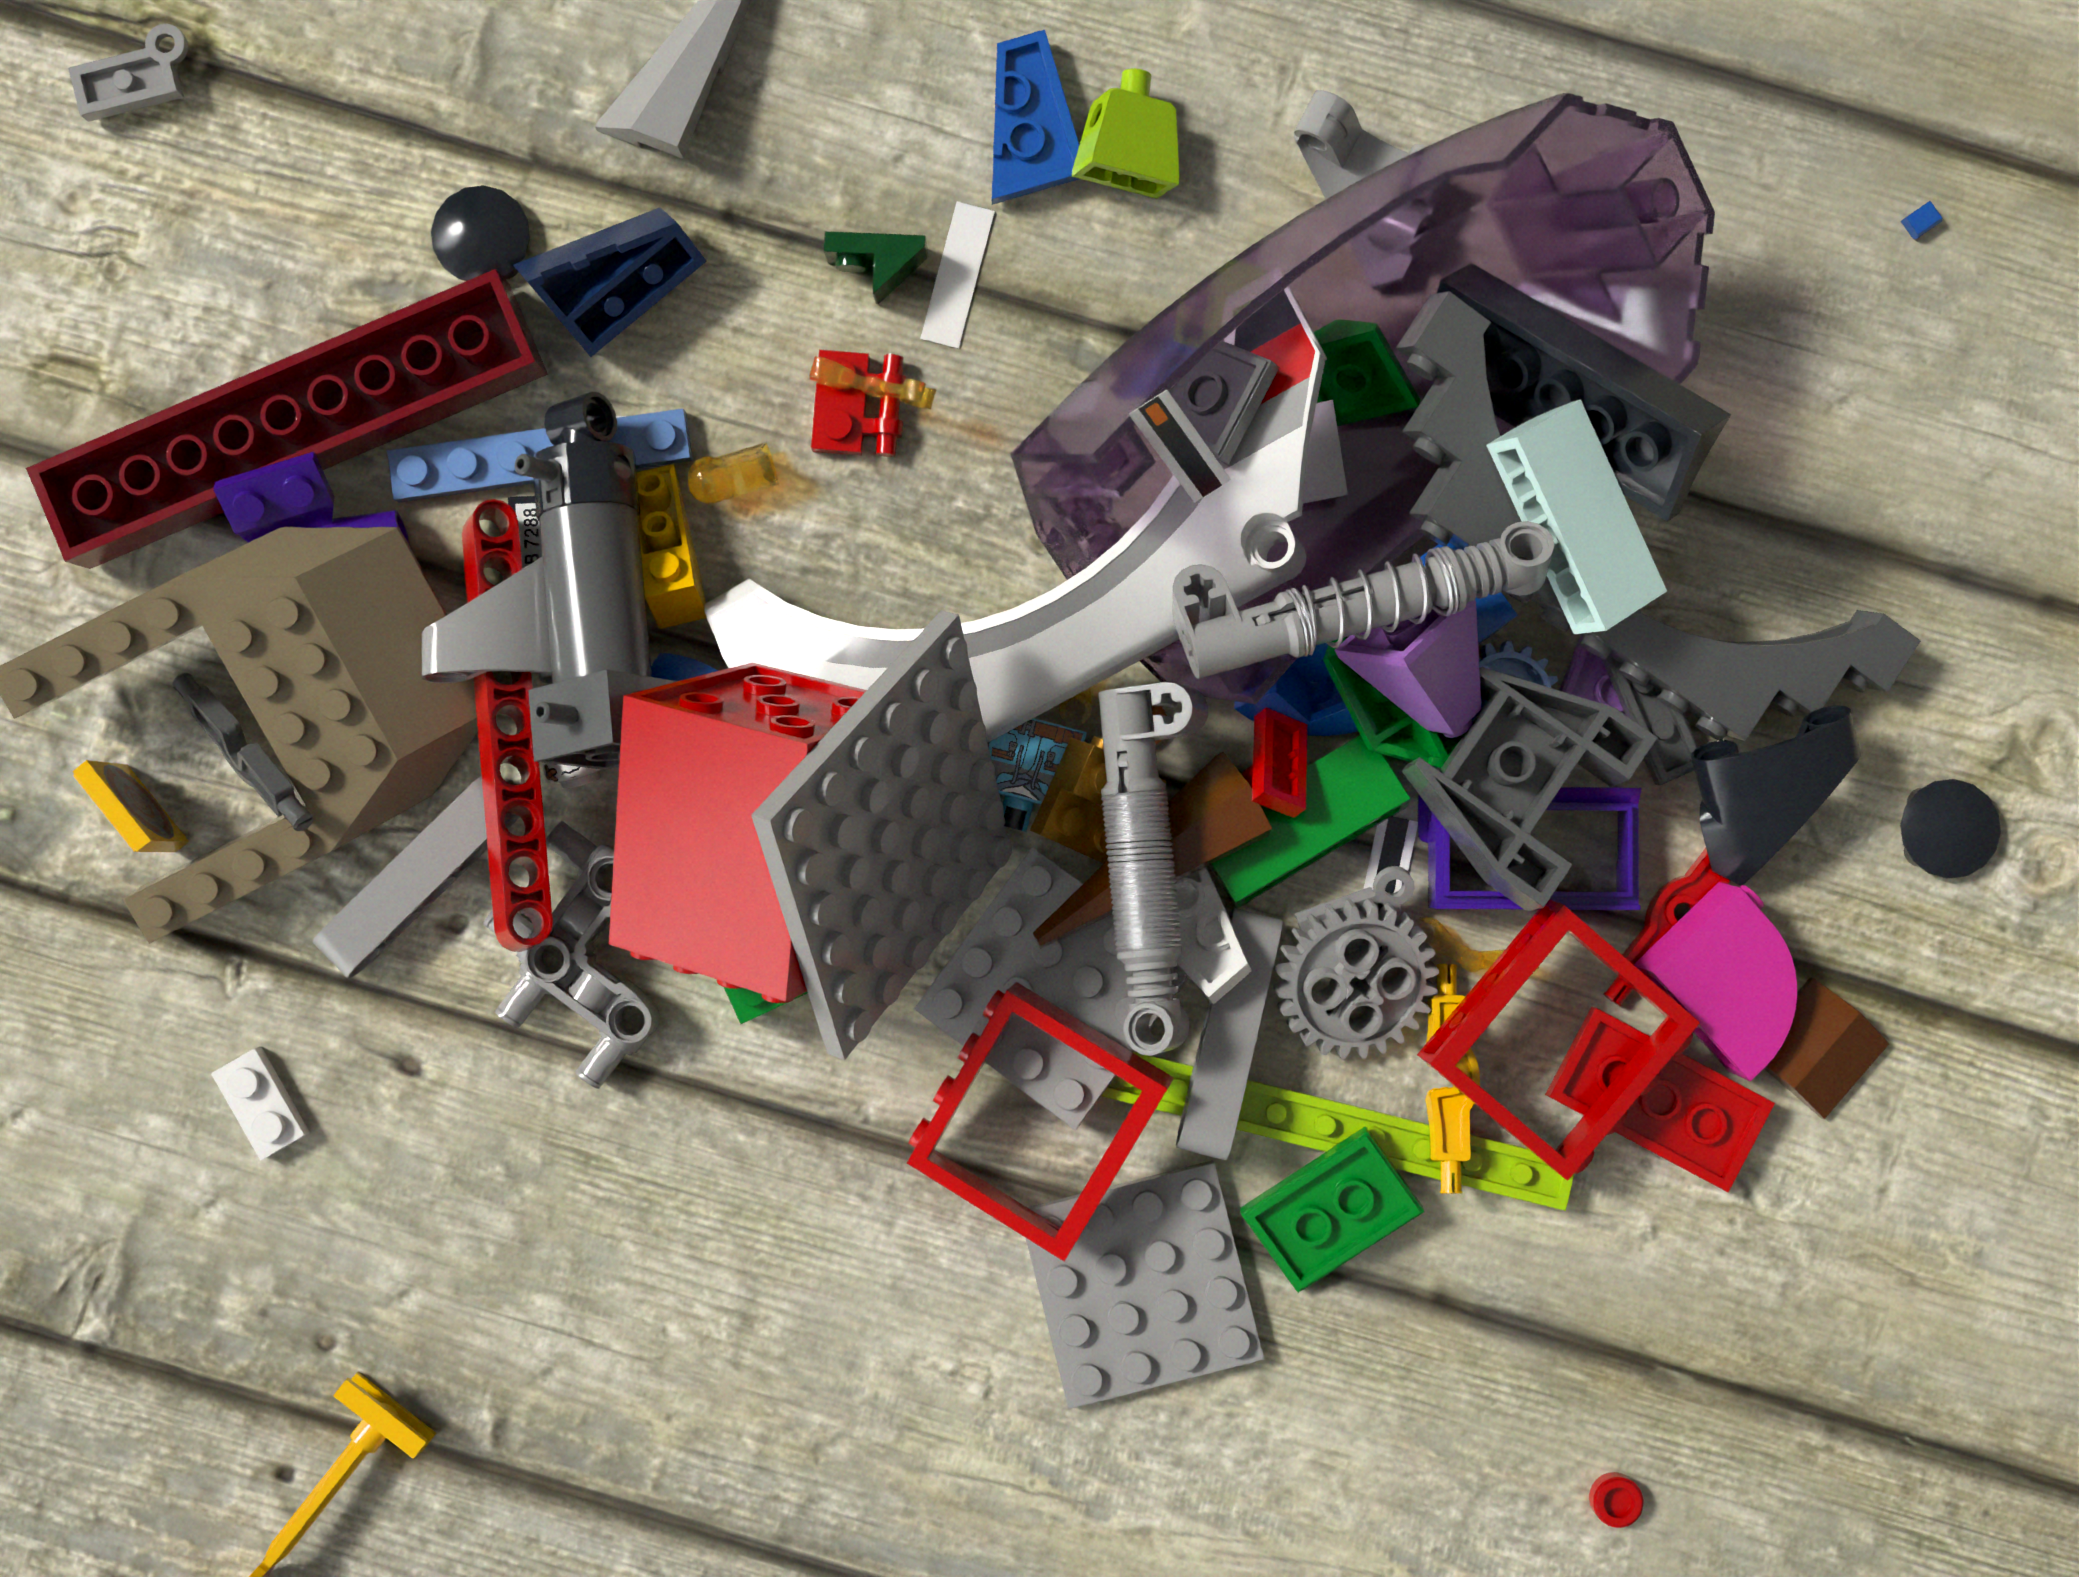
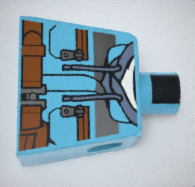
M1033 718L989 742V751L995 767L998 791L1000 795L1005 796L1003 801L1004 826L1027 832L1033 805L1042 804L1070 738L1084 742L1087 732Z

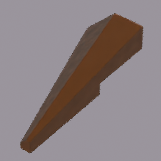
M1224 752L1216 755L1168 801L1167 807H1169L1168 812L1170 813L1168 815L1170 818L1168 822L1171 823L1169 826L1171 830L1169 832L1172 834L1170 842L1173 843L1170 847L1173 851L1170 854L1174 856L1171 860L1175 862L1173 869L1176 875L1174 878L1176 882L1174 884L1177 883V880L1268 837L1272 830L1260 804L1252 801V788ZM1107 860L1033 932V936L1040 949L1112 915L1114 910L1111 903L1113 899L1110 898L1112 896L1110 893L1112 890L1110 888L1111 883H1109L1111 879L1108 877L1110 875L1108 871L1111 868L1107 866L1112 862Z

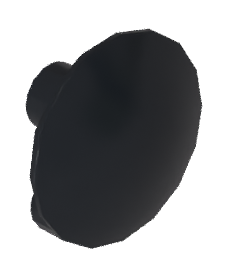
M481 185L463 188L444 201L435 214L431 228L433 251L442 267L456 278L468 281L496 269L505 279H510L518 273L513 265L525 258L530 241V232L525 212L515 199L503 190Z
M1956 779L1933 781L1925 787L1913 790L1907 798V804L1900 823L1904 856L1907 861L1913 866L1922 868L1928 874L1946 879L1966 877L1983 868L1996 852L2001 834L1999 814L1989 796L1974 784Z

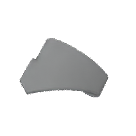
M1317 90L1314 92L1294 130V139L1372 289L1403 280L1428 232L1431 220L1430 208L1452 168V163L1444 154L1429 146L1415 144L1407 153L1378 139L1362 129L1353 107L1346 100L1331 92Z
M542 557L424 628V631H422L423 680L433 683H458L488 671L539 672L541 682L553 684Z

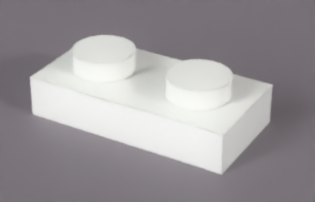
M262 1047L250 1050L211 1073L260 1161L310 1134L308 1127Z

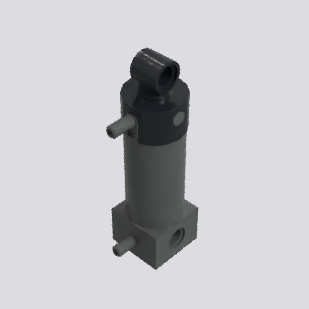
M589 392L554 404L548 408L545 414L544 425L546 434L553 446L536 452L534 456L519 455L515 461V471L534 480L536 517L540 522L553 684L528 690L534 762L607 770L619 767L623 695L677 681L652 677L638 521L640 503L635 453L633 449L623 444L607 442L615 436L617 431L615 410L604 395L599 392Z

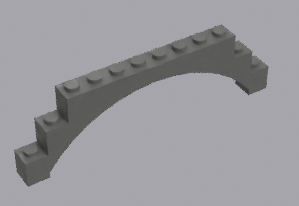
M1448 291L1432 294L1428 297L1396 349L1409 358L1406 365L1413 372L1428 380L1436 378L1402 432L1416 441L1413 449L1421 456L1436 464H1440L1443 460L1409 514L1423 523L1419 530L1432 541L1442 546H1447L1450 542L1458 549L1464 550L1465 547L1473 545L1476 547L1478 543H1489L1490 540L1500 538L1508 526L1522 521L1486 446L1500 437L1495 422L1486 376L1483 334L1491 322ZM1517 557V558L1522 559V560H1529V559L1524 558V557ZM1547 576L1542 587L1530 595L1519 596L1506 592L1520 602L1527 604L1529 600H1532L1544 609L1540 616L1554 627L1565 632L1571 628ZM1856 610L1848 622L1812 634L1769 641L1734 642L1705 638L1666 625L1640 611L1634 612L1607 631L1580 634L1583 636L1580 642L1582 647L1602 659H1607L1608 656L1614 658L1622 664L1619 672L1623 676L1640 686L1646 687L1649 683L1661 692L1657 697L1661 703L1681 714H1684L1686 710L1699 719L1696 727L1719 741H1722L1725 736L1746 741L1769 705L1791 717L1796 712L1809 714L1814 710L1823 708L1839 682L1861 693L1866 688L1888 692L1921 642V640L1886 614Z

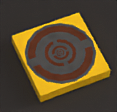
M86 760L72 771L75 779L134 852H177L189 842L128 764Z

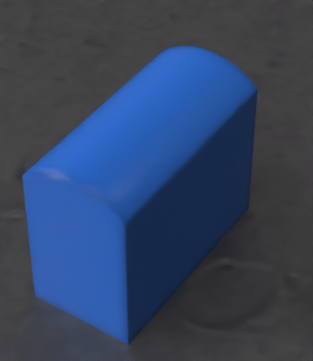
M1929 201L1901 220V223L1913 239H1918L1941 223L1943 218L1932 202Z

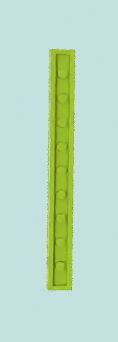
M1134 1051V1054L1174 1077L1155 1110L1182 1116L1193 1066L1155 1056L1142 1055ZM1116 1075L1102 1094V1097L1134 1104L1142 1091ZM1247 1079L1236 1130L1326 1152L1366 1126L1396 1169L1441 1180L1440 1162L1432 1161L1430 1157L1429 1124ZM1470 1134L1471 1158L1468 1161L1461 1162V1185L1566 1211L1574 1174L1567 1181L1527 1148Z

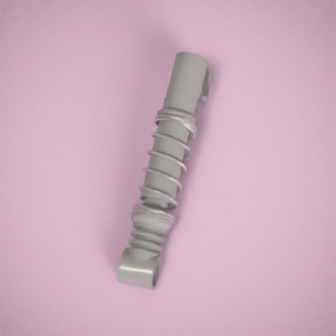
M1529 521L1516 522L1508 526L1500 538L1490 540L1489 543H1478L1476 547L1474 545L1468 546L1464 550H1453L1448 546L1429 549L1425 557V566H1423L1420 556L1414 553L1411 563L1393 567L1392 563L1386 561L1385 570L1365 575L1364 571L1359 569L1355 579L1338 583L1335 578L1331 577L1330 586L1312 591L1306 585H1303L1302 594L1295 588H1291V590L1286 589V591L1278 593L1273 602L1242 611L1237 610L1227 582L1221 572L1212 566L1203 564L1191 565L1181 570L1173 583V621L1193 674L1197 679L1284 654H1290L1295 658L1307 656L1308 654L1312 655L1316 645L1327 643L1333 648H1338L1343 638L1351 635L1360 640H1366L1371 630L1379 627L1387 632H1394L1399 622L1407 619L1414 624H1421L1432 609L1441 616H1450L1451 614H1456V612L1463 611L1467 603L1474 601L1476 597L1481 599L1487 597L1488 594H1498L1501 590L1519 596L1530 595L1538 591L1545 583L1555 545L1549 531L1538 523ZM1517 557H1524V558H1527V559H1529V560H1522V559H1519V558H1517ZM1200 605L1203 608H1208V620L1199 622Z

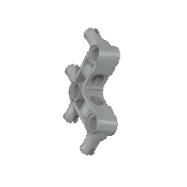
M561 821L546 838V846L579 870L577 874L578 879L552 912L553 924L548 938L529 950L517 952L516 956L519 958V962H521L519 966L521 968L519 970L521 977L495 1010V1013L508 1024L520 1028L545 994L554 995L600 1030L601 1038L575 1071L582 1080L592 1087L599 1089L626 1054L632 1055L637 1053L646 1039L656 1031L660 1023V1013L657 1005L641 988L630 980H620L596 962L597 955L593 953L596 949L593 943L610 922L612 891L608 890L604 885L603 873L614 862V849L609 845L604 846L603 844L597 847L564 821ZM492 910L483 925L495 933ZM516 914L513 919L514 930L521 937L530 939L533 935V924L520 914ZM549 945L557 946L563 953L564 963L558 972H552L544 965L543 953ZM629 1005L639 1008L644 1014L645 1024L640 1032H632L623 1024L622 1014Z

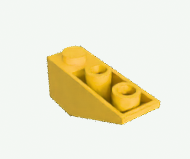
M670 464L637 472L640 503L638 521L645 599L659 629L707 618L704 610L706 601L702 578L675 466Z

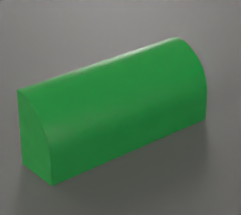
M1361 735L1307 766L1306 810L1293 818L1260 805L1272 827L1269 836L1210 864V867L1234 907L1238 909L1406 809L1410 797L1384 756L1380 753L1369 751Z

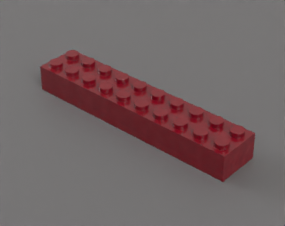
M494 269L27 467L26 470L64 561L92 569L224 513L213 490L216 481L311 452H315L322 469L325 470L544 377L548 373L510 284Z

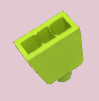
M1136 68L1124 70L1121 76L1120 88H1110L1093 101L1072 169V177L1158 199L1179 185L1176 108L1170 102L1149 97L1152 75L1148 71Z

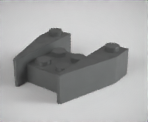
M1480 667L1481 697L1486 699L1487 702L1444 765L1438 771L1419 757L1407 764L1402 772L1487 884L1526 911L1544 908L1572 864L1531 836V831L1576 764L1612 787L1630 780L1658 737L1615 707Z

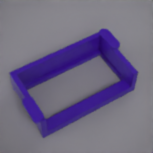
M1560 788L1546 810L1618 811L1616 892H1554L1550 900L1561 903L1570 910H1641V905H1639L1638 803L1642 788ZM1418 794L1417 833L1422 842L1428 843V908L1523 909L1499 891H1450V835Z

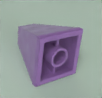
M1475 600L1468 602L1463 611L1456 612V614H1451L1450 616H1441L1432 609L1421 624H1414L1408 619L1400 621L1394 632H1387L1381 627L1372 629L1366 640H1360L1351 635L1335 649L1340 660L1427 731L1444 733L1449 738L1460 736L1471 728L1473 724L1472 718L1481 710Z

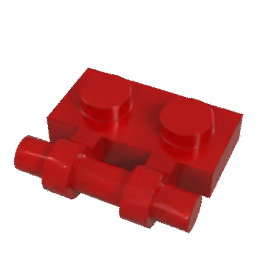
M819 350L811 450L813 452L862 456L864 436L877 437L876 455L883 457L896 456L897 438H901L903 433V421L899 420L901 394L906 393L907 377L902 375L903 356L895 354L884 355L883 373L871 374L869 373V353ZM867 392L881 393L879 418H865Z

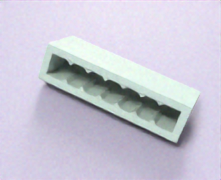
M1581 399L1543 413L1486 445L1521 521L1538 523L1546 528L1553 537L1555 546L1547 577L1573 634L1607 631L1667 592Z

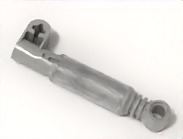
M1169 682L1110 689L1098 693L1107 778L1106 785L1101 789L1103 796L1101 800L1104 806L1102 808L1104 811L1102 815L1105 816L1103 820L1106 827L1104 831L1107 832L1104 836L1107 837L1105 840L1107 843H1113L1107 844L1106 848L1113 850H1108L1106 854L1110 856L1107 860L1112 862L1107 866L1111 868L1108 871L1110 873L1108 877L1111 879L1109 883H1111L1110 888L1112 889L1110 891L1112 894L1110 898L1113 899L1111 902L1113 904L1112 909L1114 910L1112 914L1115 915L1112 918L1115 920L1113 923L1115 927L1113 929L1116 931L1114 935H1116L1115 940L1117 941L1115 943L1117 946L1115 950L1118 951L1117 959L1125 965V971H1132V976L1126 977V984H1133V989L1127 990V996L1134 997L1135 1000L1133 1003H1128L1129 1013L1124 1021L1123 1031L1127 1043L1133 1050L1139 1054L1149 1056L1178 1048L1185 1042L1189 1034L1190 1025L1187 1013L1181 1007L1180 999H1174L1173 993L1180 992L1179 986H1172V980L1178 979V973H1171V967L1177 966L1176 959L1182 953V942L1180 941L1182 937L1179 936L1181 934L1179 931L1181 928L1179 924L1181 922L1178 921L1180 918L1178 916L1179 911L1177 910L1179 906L1176 905L1179 901L1176 900L1178 897L1176 895L1177 890L1175 889L1177 885L1174 884L1176 882L1174 879L1176 876L1174 874L1175 870L1173 869L1175 862L1171 860L1174 856L1170 854L1173 851L1170 848L1173 843L1170 842L1172 839V834L1169 832L1171 830L1169 827L1171 823L1168 822L1170 820L1168 817L1170 814L1168 812L1169 807H1167L1169 803L1166 801L1168 799L1166 796L1168 792H1166V784L1158 776L1155 740L1187 737L1196 734L1204 726L1208 718L1206 698L1198 689L1188 685ZM1178 702L1182 704V712L1174 714V717L1152 714V705L1170 708L1177 706ZM1153 1014L1159 1016L1164 1023L1165 1032L1161 1040L1156 1039L1149 1029V1020Z

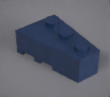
M659 207L516 263L513 266L587 354L592 357L706 263L707 260L680 225Z

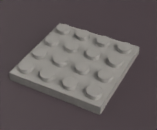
M1032 847L914 1010L964 1046L973 1032L980 1036L986 1027L989 1019L982 1014L997 990L1005 993L1014 983L1018 982L1129 1051L1134 1052L1127 1043L1123 1031L1124 1021L1129 1013L1128 1003L1135 1002L1134 997L1127 996V990H1132L1133 984H1126V977H1131L1132 971H1125V965L1117 959L1118 951L1115 950L1117 948L1115 945L1117 941L1115 940L1116 935H1114L1116 931L1113 929L1115 927L1113 924L1115 920L1112 919L1115 915L1112 914L1040 949L1033 936V932L1083 883ZM1178 966L1171 967V973H1178V979L1172 980V986L1177 985L1180 988L1187 979V976ZM1013 1013L985 1062L1074 1130L1078 1129L1116 1076ZM1155 1014L1151 1016L1149 1020V1029L1153 1026V1024L1159 1016Z
M1213 1160L1109 1186L1065 1262L1026 1238L1068 1409L1264 1360ZM1080 1194L1027 1208L1061 1228Z

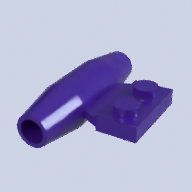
M315 452L216 481L213 490L234 533L241 536L248 543L281 527H399L410 546L406 527L397 510L333 518L335 496Z

